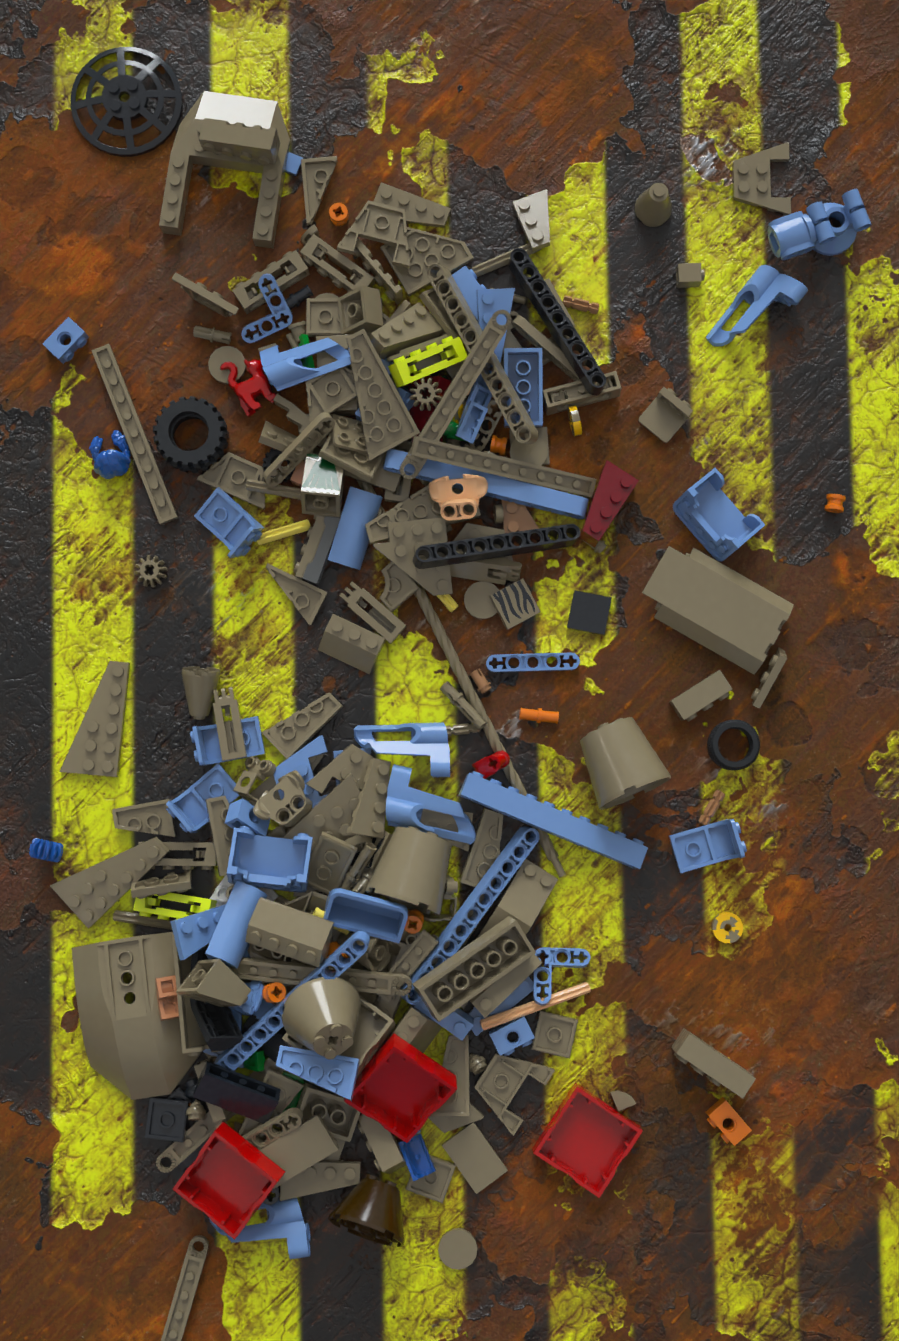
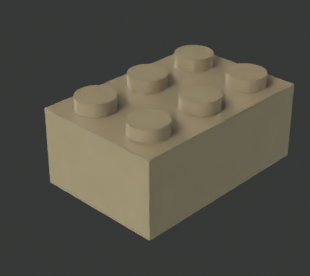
M305 1081L296 1107L303 1113L301 1124L319 1114L332 1137L350 1142L360 1112L344 1102L343 1097Z

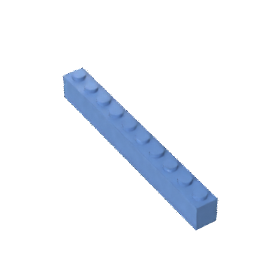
M473 771V773L466 775L458 796L633 869L641 868L648 847L643 845V841L635 838L629 840L625 838L626 834L619 831H615V833L610 832L607 826L599 823L597 826L591 824V820L583 816L579 818L572 816L573 812L562 808V811L555 809L554 804L544 801L543 804L537 801V797L531 794H526V796L519 794L520 790L511 786L505 788L501 786V782L495 779L488 781L483 778V774Z

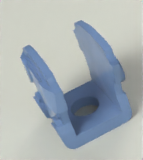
M254 980L251 983H245L251 989L247 1001L241 1006H229V1008L242 1015H254L257 1019H260L275 1004L268 1003L263 999L262 990L264 985L262 981Z

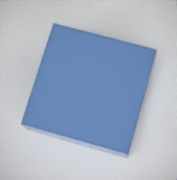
M288 152L285 172L297 176L303 157Z

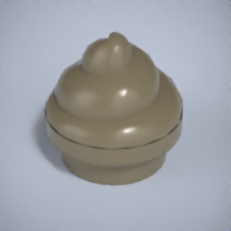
M471 1053L469 1055V1071L477 1075L485 1070L487 1067L486 1059L483 1056Z
M195 1100L187 1109L186 1115L190 1121L204 1120L206 1110L200 1101Z

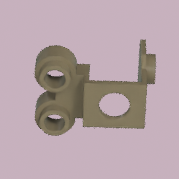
M251 756L245 761V767L248 771L243 770L233 791L254 806L258 799L250 795L249 791L255 779L264 781L266 777L272 776L276 770V765L270 760L261 761L257 757ZM245 778H250L249 784L242 787V781Z
M447 875L443 899H450L449 914L435 916L433 912H430V915L423 913L426 921H451L456 914L457 897L454 893L458 891V882L454 881L453 877Z

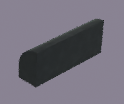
M207 1061L197 1081L193 1097L264 1124L269 1121L279 1103L281 1089Z

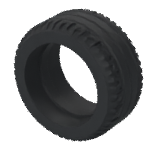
M727 720L719 723L710 732L707 749L710 758L719 767L726 770H741L747 768L756 760L760 750V739L756 730L745 721ZM738 729L746 735L749 749L742 760L736 762L728 761L719 752L718 740L724 731Z

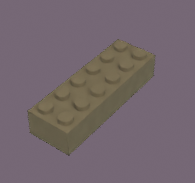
M508 916L412 985L432 1017L440 1022L536 952L518 922Z

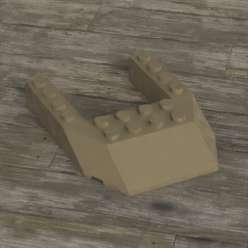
M203 91L180 123L171 150L159 222L163 233L182 235L193 164L262 173L252 239L255 246L274 249L286 173L287 154L290 147V138L277 101ZM204 118L228 121L233 126L236 122L244 123L248 128L260 125L263 130L268 131L270 127L276 128L280 147L275 165H263L257 160L251 159L247 161L237 155L227 156L220 151L214 150L210 152L201 147L199 141Z

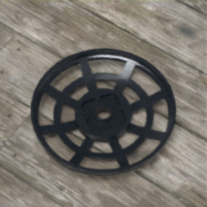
M136 47L113 48L92 58L77 75L71 92L72 116L83 137L100 151L120 157L143 155L162 145L176 129L183 107L181 87L170 66L154 53ZM125 52L141 53L150 56L154 60L145 66L136 61L125 60ZM117 53V61L105 65L97 72L90 68L100 59ZM160 64L170 75L175 90H163L159 78L153 72ZM125 66H133L142 71L136 77L126 75ZM118 67V76L111 80L102 76L106 71ZM87 74L92 79L87 87L86 99L76 102L77 87L83 75ZM148 75L155 82L157 90L145 89L142 82ZM96 82H99L104 86L102 96L92 97L94 85ZM124 94L130 96L126 102L120 101L121 96ZM148 98H158L157 107L153 114L146 109ZM164 98H176L173 116L166 126L158 119L163 110ZM93 105H104L107 112L101 120L95 114ZM87 107L90 117L97 125L92 135L81 124L77 114L78 109ZM141 115L148 120L141 126L132 129V120L137 119ZM114 118L123 121L124 130L114 129L107 125ZM152 125L162 132L149 143L135 147L134 135L146 131ZM103 131L115 136L125 137L127 148L111 147L101 143L98 139Z

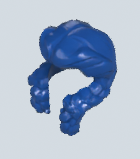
M118 430L113 431L111 438L114 445L118 446L122 452L108 449L99 453L103 439L98 436L92 439L89 447L92 459L94 460V471L104 479H112L115 476L124 475L131 463V453L126 443V438Z

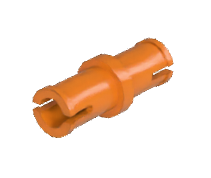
M520 708L519 720L558 724L559 712L544 711L542 708L537 710Z

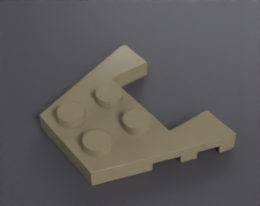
M784 143L733 161V200L755 207L760 206L771 212L776 211L784 216L791 214V197L772 198L770 162H788L790 159L789 143Z
M368 200L351 228L347 230L344 238L339 242L337 251L354 255L358 237L396 246L392 265L409 269L410 260L405 210Z
M350 744L333 761L310 779L306 785L322 794L332 777L342 782L352 773L362 792L364 787L363 780L370 759L374 757L357 746Z
M495 1053L474 1087L514 1136L523 1119L508 1110V1105L527 1075L532 1076L546 1086L555 1069Z

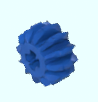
M35 838L30 844L29 855L33 858L59 862L63 855V845L61 843Z

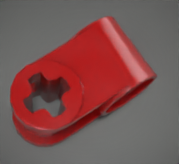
M500 750L473 763L472 766L475 772L483 774V778L486 779L506 767L510 762V758L507 752Z

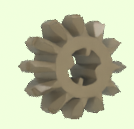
M421 378V385L416 381L414 382L417 389L410 388V392L415 393V395L410 396V400H416L413 403L415 407L421 403V411L424 410L425 405H427L428 411H431L430 404H433L435 407L438 405L435 400L440 401L442 397L436 394L442 393V389H436L439 384L438 382L432 384L431 378L428 379L427 383H425L424 378ZM425 390H428L430 397L428 398L427 396V399H424L421 394L423 391L425 393Z
M147 555V561L140 558L142 564L135 565L140 570L135 571L134 574L139 576L137 581L143 582L145 587L150 583L151 587L154 588L156 586L155 582L160 585L162 584L161 577L167 578L162 572H166L168 569L167 567H162L165 562L163 560L159 561L158 556H154L152 559L150 555ZM149 568L153 569V575L149 574Z

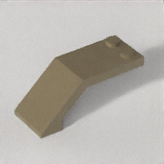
M525 859L477 938L508 916L518 922L526 935L558 878Z

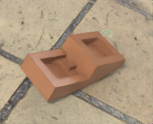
M175 975L156 978L160 1020L179 1018Z

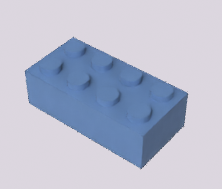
M504 348V371L535 427H542V348ZM511 398L507 400V406L511 404ZM519 414L516 416V423L520 420ZM504 418V428H510Z

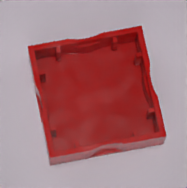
M394 1033L377 1051L356 1079L352 1101L344 1098V1102L365 1116L376 1120L386 1130L408 1143L424 1126L429 1116L438 1110L457 1090V1079L455 1074Z
M575 1082L534 1144L532 1150L542 1160L554 1168L565 1172L576 1183L600 1198L614 1177L618 1165L628 1155L643 1130L638 1124Z
M222 1122L199 1151L198 1157L187 1168L173 1190L192 1206L204 1212L214 1224L235 1240L279 1182L285 1171L225 1122Z

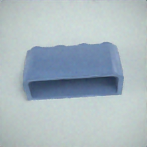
M335 888L328 894L323 919L334 922V927L353 932L365 931L369 936L400 943L408 919V909L399 903Z

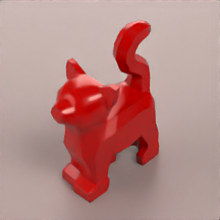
M261 359L244 360L247 371L253 377L240 383L235 381L238 374L237 366L230 361L221 364L220 370H230L227 380L228 384L238 396L241 407L248 417L254 415L256 409L262 408L261 404L255 401L257 396L263 394L272 404L274 403V398L277 394L271 391L269 380L262 368Z

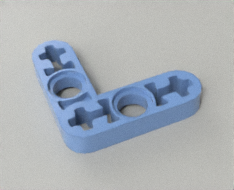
M263 274L259 279L258 285L272 313L243 328L241 335L247 343L256 342L288 327L292 323L293 316L276 279L271 274ZM264 278H267V280H272L270 287L272 290L276 288L277 291H273L269 295H267L266 292H269V289L266 285H262L264 283ZM274 295L281 298V303L277 306L270 302V298ZM281 313H284V315H289L286 323L284 322V320H281L278 322L279 326L276 327V323L272 317L275 316V319L278 320L281 318ZM264 321L272 323L273 328L270 331H265L262 328ZM258 324L259 331L254 333L253 338L250 336L246 337L247 329L254 331L257 329L255 325Z
M542 947L535 951L536 956H540L542 952L545 956H548L544 961V966H548V968L539 967L533 972V998L535 1003L543 1006L548 1004L551 999L552 967L584 968L590 962L589 952L580 948ZM565 953L568 958L567 961L564 963L559 962L556 958L557 954ZM570 953H574L573 957H579V954H583V957L587 959L583 963H580L579 959H573V963H570ZM541 971L546 972L548 975V979L544 982L539 981L537 978V974ZM536 985H548V988L544 987V995H548L544 1001L537 997L540 994L541 987H536Z

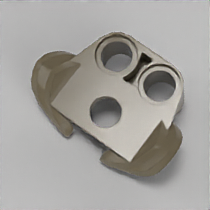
M296 770L278 779L279 783L270 791L266 790L253 807V813L262 820L272 819L285 827H293L311 811L312 802L305 796L303 791L305 788L304 779ZM278 790H283L284 798L277 801L275 793ZM304 800L303 807L299 809L298 803ZM289 813V819L284 822L285 814Z

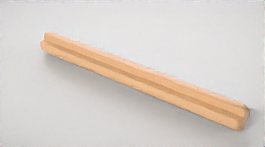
M584 982L551 994L549 1003L543 1006L538 1005L535 1001H531L481 1019V1028L487 1030L590 993V985Z

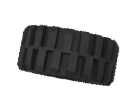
M190 396L189 399L180 397L176 403L172 400L169 402L170 406L168 408L164 406L160 410L162 414L161 416L157 415L155 419L157 425L153 426L155 434L153 439L158 452L172 467L179 468L183 472L189 470L192 473H198L199 469L203 471L208 470L209 465H213L219 457L222 458L224 456L223 451L228 447L227 439L229 438V432L224 418L212 403L209 404L203 398L198 400L195 396ZM189 419L202 420L207 425L209 431L206 442L200 448L193 451L181 450L174 441L177 427Z

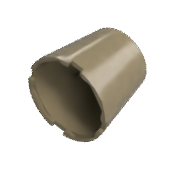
M633 717L619 718L610 724L608 722L601 724L597 727V730L589 732L580 740L596 801L601 810L635 798L633 794L642 790L647 793L671 779L670 773Z
M412 826L408 828L396 827L365 889V893L376 898H380V895L388 898L387 901L402 904L410 910L416 909L428 915L432 911L433 915L440 916L452 844L439 838L437 834L427 831V833H424Z

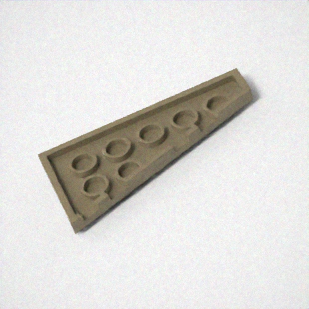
M429 485L411 495L405 501L395 505L394 508L386 513L384 512L365 524L369 543L374 544L389 540L387 523L442 517L439 503L433 501L430 497ZM452 487L454 493L459 494L463 491ZM467 504L464 506V509L467 512H472L474 507ZM445 507L447 513L452 514L455 512L453 507ZM479 507L476 515L473 518L451 521L445 520L446 526L479 518L481 516Z
M109 661L59 772L118 777L130 670L129 662Z
M154 837L50 885V887L86 927L90 928L131 889L132 883L138 882L169 850L158 837Z

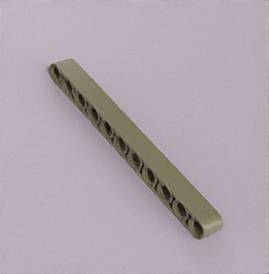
M433 263L427 269V276L470 353L481 335L482 329L449 269ZM447 286H449V290L446 293L445 289ZM458 302L457 308L454 309V304ZM466 317L467 321L465 325H463V320ZM475 333V339L472 341V335ZM493 352L480 374L517 441L524 444H534L538 440V431L496 354ZM493 365V371L490 374L489 368ZM502 382V388L498 390V384ZM511 398V404L507 406V400ZM519 414L520 420L516 423V416ZM526 431H529L528 439H525Z

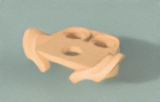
M463 474V478L449 479V476H443L429 483L431 499L439 503L441 516L449 521L473 518L477 513L480 498L485 496L488 489L486 478L471 474ZM456 483L463 486V491L459 494L454 493L452 490V486ZM470 504L474 507V510L467 512L464 506ZM451 506L455 512L449 514L445 511V507Z

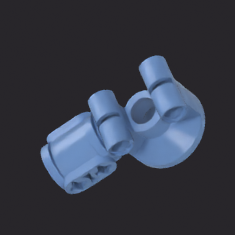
M858 189L850 190L841 196L844 206L837 203L823 204L822 201H819L806 208L807 214L798 211L768 224V239L774 255L777 258L781 257V260H787L811 250L828 256L838 255L846 251L854 242L857 232L871 226ZM829 217L838 220L842 226L839 228L832 227Z

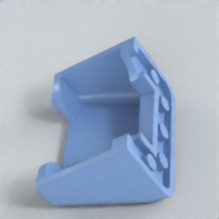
M714 468L673 503V510L713 558L718 561H724L763 528L765 524L757 515L749 514L745 517L721 490L725 483L724 477Z
M246 826L234 828L227 867L228 882L235 885L237 880L256 888L306 892L313 837H309L305 833H299L293 839L254 835L251 828Z

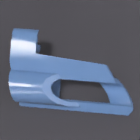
M761 265L743 286L733 303L711 329L706 338L712 346L727 345L737 334L745 333L773 301H778L787 306L797 305L808 292V289L800 281L786 274H780L775 268ZM743 300L751 305L731 331L721 329Z
M330 338L321 339L283 352H279L278 345L260 351L262 368L270 384L274 385L277 391L351 365L349 351ZM322 351L338 360L316 369L303 367L301 359Z
M444 722L357 725L354 728L355 740L362 748L372 749L376 754L430 756L431 776L450 777V748ZM411 731L410 741H375L372 736V732Z
M393 764L386 799V819L388 825L406 828L412 826L424 833H427V831L437 834L438 837L472 844L475 841L476 833L473 824L464 813L459 802L408 787L412 768ZM423 809L452 815L456 821L458 832L422 824L420 820Z
M279 1197L277 1202L272 1205H267L263 1202L259 1209L266 1208L268 1220L265 1223L245 1226L235 1240L209 1218L213 1227L221 1235H226L231 1243L287 1238L290 1259L310 1257L311 1255L309 1243L311 1240L310 1228L308 1223H304L297 1198L280 1201Z

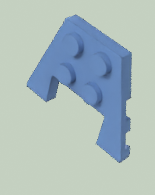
M323 735L317 737L278 765L273 774L277 785L280 777L291 771H298L304 779L305 788L303 791L305 796L311 800L312 808L328 795L320 796L319 792L306 785L314 777L309 758L328 752ZM278 790L282 800L284 798V791ZM304 800L298 803V807H303Z

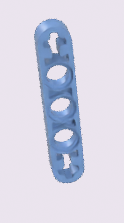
M575 653L497 654L489 656L486 661V667L491 672L567 671L576 669L580 664V659ZM559 656H563V660H568L569 656H572L576 663L573 664V667H570L569 663H563V667H560L561 660ZM530 657H535L538 660L537 667L531 668L528 666L527 661ZM555 657L557 665L549 667L546 663L547 658ZM493 658H496L497 662H503L502 658H506V669H502L503 665H497V669H493L489 662H492ZM517 658L519 666L511 668L508 665L509 659Z

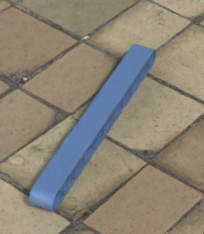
M395 449L388 450L383 469L400 474V465L408 453ZM427 459L419 474L415 477L431 482L443 476H449V479L463 478V474L479 475L486 478L488 483L485 496L576 519H585L589 499L429 459ZM407 464L404 467V472L407 475H412L415 472V468L412 464ZM459 483L452 486L453 488L463 490V486Z
M523 826L517 830L437 938L439 941L437 946L410 977L412 984L420 979L423 974H427L457 953L538 843L540 835L536 829ZM530 832V838L526 840V834ZM518 847V848H519V852H518V854L515 856V855H514V850ZM507 862V869L503 871L502 867ZM496 878V884L491 887V881ZM484 894V900L479 902L480 896ZM473 910V915L468 918V912ZM461 925V931L456 934V928ZM449 941V948L444 950L445 943ZM438 957L437 964L432 966L433 959ZM405 983L401 989H406L408 987ZM412 985L411 990H414V995L408 998V994L405 996L401 995V997L409 1004L416 1005L422 999Z
M365 931L355 932L326 958L320 967H316L281 1002L274 1005L243 1033L244 1038L240 1043L222 1052L215 1059L214 1064L233 1071L237 1069L283 1027L282 1015L285 1008L284 1004L290 994L310 980L324 977V979L338 978L367 951L370 943L368 933ZM360 940L364 945H358L355 941ZM346 953L350 958H344L341 954ZM333 966L336 970L331 971L327 967ZM272 1017H277L280 1021H275ZM258 1029H262L266 1033H261ZM231 1054L237 1055L238 1058L233 1057Z

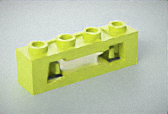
M452 336L442 339V344L438 346L435 342L425 346L426 351L421 352L418 349L409 353L411 356L405 359L403 355L394 359V364L388 366L396 387L404 386L465 360L467 353L461 338L453 339ZM437 353H440V357L443 360L418 371L415 364L407 365V363L413 364Z
M168 892L166 895L158 896V899L152 898V895L143 899L136 897L133 911H139L140 916L151 917V914H157L158 919L169 920V917L179 919L192 915L191 912L199 913L215 908L217 900ZM161 899L187 904L201 903L200 906L191 905L190 912L160 907L152 908V905L160 906Z

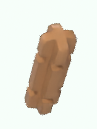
M564 296L563 304L565 307L570 308L571 306L572 309L584 312L590 311L592 314L598 313V303H589L587 300L572 299L571 296Z
M719 790L714 792L713 799H710L703 811L704 815H701L699 818L701 824L708 825L711 822L710 818L715 815L720 806V801H723L725 797L723 792Z

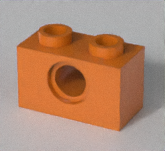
M724 1097L720 1098L706 1111V1114L709 1116L706 1120L714 1129L718 1127L722 1131L719 1135L727 1144L731 1142L735 1146L752 1131ZM726 1118L732 1120L728 1127L723 1126V1121Z

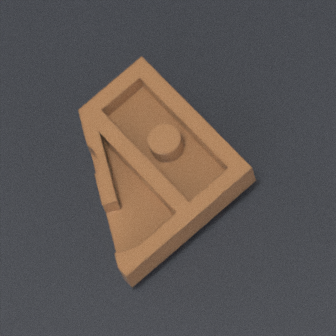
M501 500L504 512L503 528L505 533L539 529L526 506Z

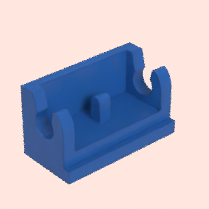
M421 1133L413 1136L408 1143L404 1141L398 1143L413 1181L436 1171Z

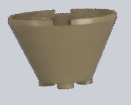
M320 977L302 984L290 994L284 1004L282 1023L291 1038L329 1060L334 1059L353 1045V1036L361 1011V1000L357 990L351 983L337 977L335 979Z

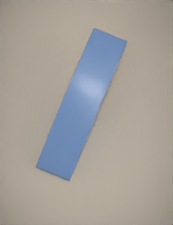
M481 374L472 386L455 436L471 444L474 443L492 397Z

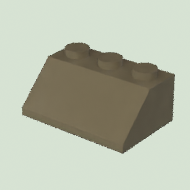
M332 614L318 650L370 675L386 639Z

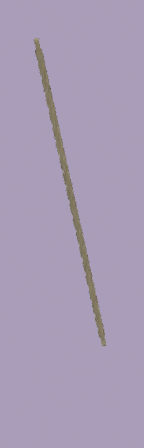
M292 333L286 335L292 349L299 346L298 342H295ZM357 480L361 490L376 494L372 485ZM381 505L377 517L385 512ZM420 586L421 588L414 595L418 599L419 605L431 625L439 645L445 652V656L455 676L458 678L467 700L488 722L482 729L493 752L495 753L500 750L506 752L478 694L459 661L450 639L446 635L437 613L432 607L425 589ZM510 760L509 764L502 769L512 787L520 790L519 794L526 796L525 787ZM531 826L539 832L541 847L547 859L552 862L559 878L566 875L548 833Z

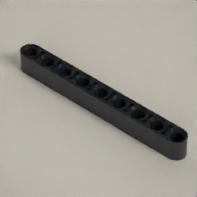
M522 248L514 249L509 259L511 272L587 392L594 396L601 394L606 384L604 373L527 252ZM564 335H567V336H569L570 338H569V339H566V338H564L563 336H564ZM583 366L589 367L590 370H585ZM592 382H598L600 385L596 386Z
M566 524L424 545L417 548L413 557V564L416 568L427 569L570 547L579 538L580 529L574 524ZM566 533L571 534L573 538L568 537ZM548 536L554 537L555 540L549 539ZM530 538L535 539L537 543L531 542ZM511 541L517 542L519 546L513 545ZM493 544H498L501 549L495 548ZM475 547H480L482 552L477 551ZM460 549L464 554H459L456 550ZM442 552L446 557H440L437 553ZM419 555L425 556L427 560L420 559Z

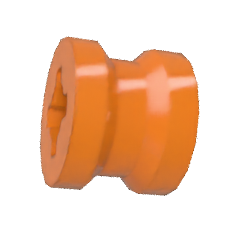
M334 203L330 207L331 222L336 226L345 225L349 219L347 207L342 203Z
M492 435L490 452L499 453L501 456H504L508 437L498 438L496 435Z
M827 494L826 499L828 501L824 510L832 513H843V502H845L846 497L840 494Z
M416 909L408 911L405 931L411 934L418 933L423 926V913Z
M279 982L266 984L262 990V997L268 1003L281 1002L286 996V989Z

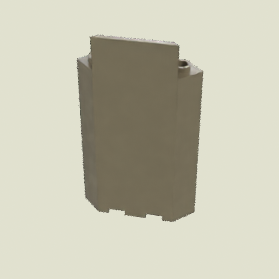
M668 546L642 592L658 602L654 608L657 610L654 616L655 619L754 675L766 659L767 652L775 643L780 634V629L785 621L788 620L794 606L789 601L693 548L690 554L686 552L684 555Z

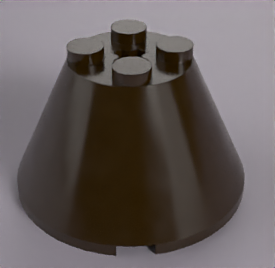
M367 1174L366 1178H363L329 1214V1222L340 1228V1225L348 1228L347 1232L358 1237L391 1246L392 1243H398L397 1247H403L405 1242L400 1191L396 1187L397 1184L392 1181L385 1180L384 1183L378 1181L377 1177Z

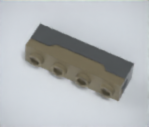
M314 515L313 519L316 521L314 526H310L307 537H309L307 545L304 544L301 549L300 555H303L301 562H297L294 569L297 578L319 586L341 516Z

